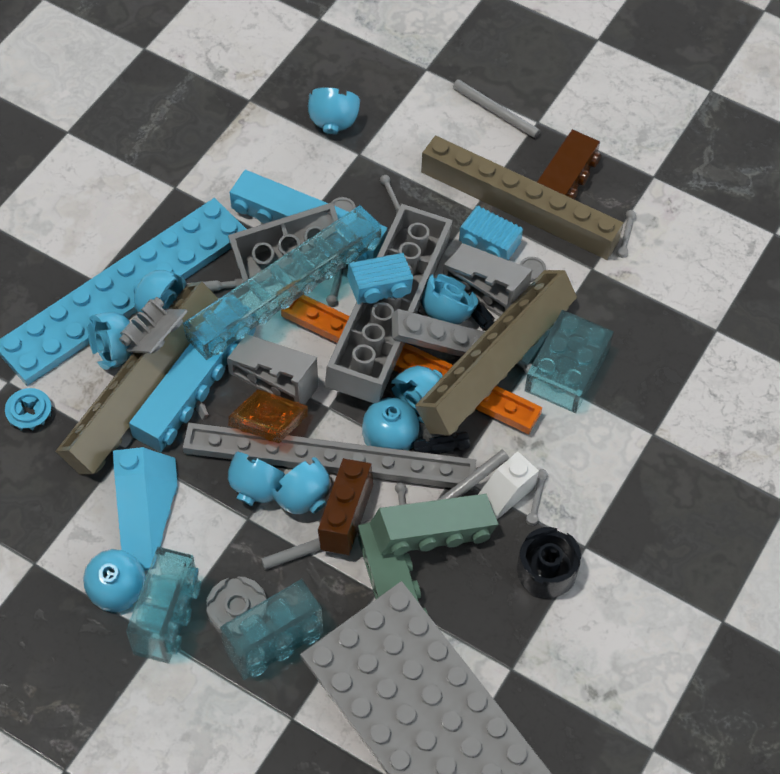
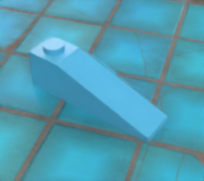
M143 447L114 450V476L121 550L136 557L144 571L154 570L163 541L165 525L171 513L170 508L173 497L176 495L178 488L176 459Z

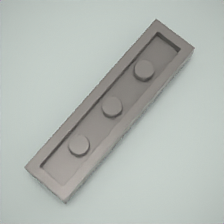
M397 309L392 313V339L460 357L485 333Z

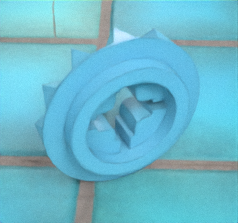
M26 388L19 390L11 395L6 402V418L11 426L14 425L20 430L23 428L34 430L35 426L44 425L47 417H51V401L39 389ZM22 404L28 408L33 407L35 414L33 415L28 412L24 414Z

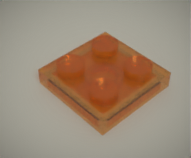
M257 389L229 415L228 426L265 438L271 442L280 443L307 417L308 406Z

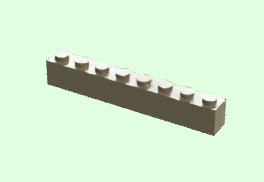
M435 135L422 152L421 173L603 259H609L620 241L624 222Z
M544 270L415 405L430 434L451 435L456 432L458 426L475 411L480 402L491 394L492 389L508 375V372L516 363L523 359L527 351L538 343L539 338L569 309V306L575 301L577 296L565 270Z
M202 281L187 284L168 308L186 309L188 311L182 318L183 323L180 327L170 332L164 338L165 343L157 352L151 354L133 352L55 451L78 474H94L102 469L106 462L104 459L122 443L121 437L130 429L129 422L222 303Z

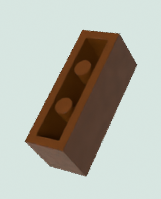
M572 129L537 183L575 200L578 193L577 188L579 185L583 186L586 183L590 168H595L600 160L601 153L598 152L600 141Z
M342 459L318 527L320 549L322 551L350 556L358 532V525L362 521L373 488L372 463Z

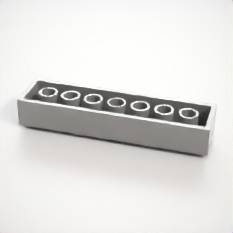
M401 204L377 257L404 253V257H406L408 266L413 274L411 293L401 298H384L372 304L363 302L357 304L356 302L328 362L324 387L371 403L380 402L405 345V342L392 339V313L397 309L418 314L422 305L421 300L430 275L433 274L434 277L449 242L453 220Z

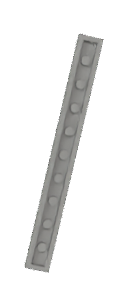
M188 423L183 444V452L185 454L232 460L236 452H242L248 455L247 460L249 461L259 459L270 465L293 468L304 461L311 465L313 463L312 458L316 457L326 468L327 472L338 473L342 459L345 458L372 463L373 478L453 488L474 472L477 459Z

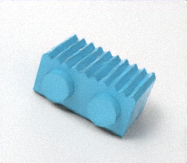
M478 205L460 227L459 241L462 244L464 243L509 260L521 244L523 228L509 222L507 219L504 220L503 217H499L493 212L490 213L489 210H485Z
M404 253L351 262L348 265L347 279L357 304L362 302L372 304L384 298H401L411 293L413 274L408 266L406 257H404Z

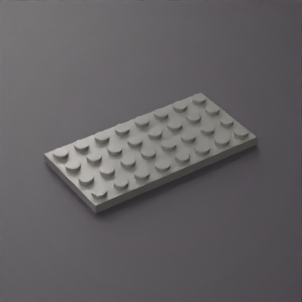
M402 581L300 654L301 659L387 774H551Z

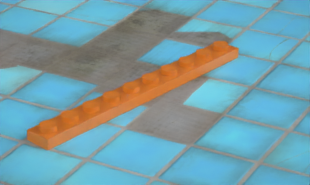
M294 291L281 309V317L338 343L350 317L297 291ZM405 343L394 371L401 373L413 366H423L431 370L435 369L444 376L453 365ZM495 386L491 394L484 398L475 409L529 435L540 417L543 407Z

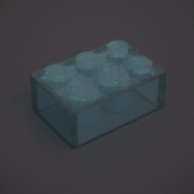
M562 310L527 373L524 391L573 413H577L610 349L614 331Z
M157 547L126 630L134 655L168 664L172 654L177 655L182 641V637L179 636L182 626H187L190 621L192 609L189 607L192 598L197 599L201 589V581L198 580L199 569L195 566L193 555Z
M302 579L220 627L224 650L243 680L250 676L257 677L266 671L268 665L277 660H286L294 653L295 649L303 644L310 645L314 643L323 633L322 607Z

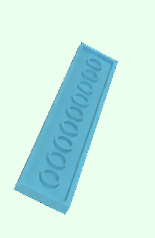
M213 198L0 339L1 358L26 386L30 385L90 344L87 326L89 323H93V319H90L91 315L116 312L129 318L135 314L137 310L134 304L135 294L133 290L139 279L155 270L169 271L186 279L231 249L228 235L246 230V228L216 198Z

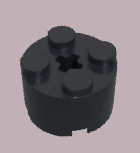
M542 527L532 531L525 538L520 548L517 563L518 578L533 597H557L563 595L574 586L580 567L581 550L573 536L557 531L558 528Z

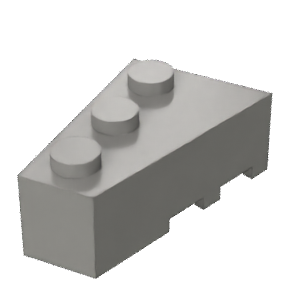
M463 243L444 263L443 275L462 282L466 285L465 292L470 294L473 291L480 300L478 303H482L488 310L500 317L530 286L532 269Z
M246 334L227 358L228 370L231 375L299 412L318 388L317 357Z

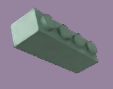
M487 494L382 507L378 509L370 522L380 554L393 553L395 556L418 549L423 552L429 551L438 546L447 545V547L451 548L465 542L483 543L491 537L490 535L499 525Z
M370 523L358 525V541L375 600L402 581L418 601V598H421V592L417 580L412 581L410 571H413L409 553L398 556L393 555V553L381 555Z

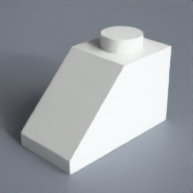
M519 452L515 453L496 469L479 492V494H487L496 519H499L536 487L539 470Z

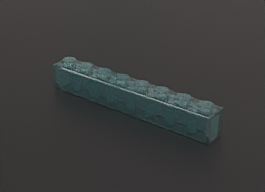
M359 205L185 321L183 325L186 339L205 360L214 355L221 354L228 345L236 340L243 339L249 331L259 324L262 325L268 322L281 309L290 307L303 294H309L318 284L334 277L337 271L349 265V263L355 262L359 256L368 250H374L381 242V224Z

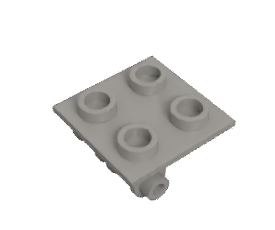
M155 297L154 300L150 299L141 309L142 312L137 313L140 320L133 318L132 322L120 333L121 337L119 340L125 346H129L127 352L155 353L164 345V338L170 332L180 327L183 323L182 318L188 311L186 309H163L162 307L165 304L158 297Z

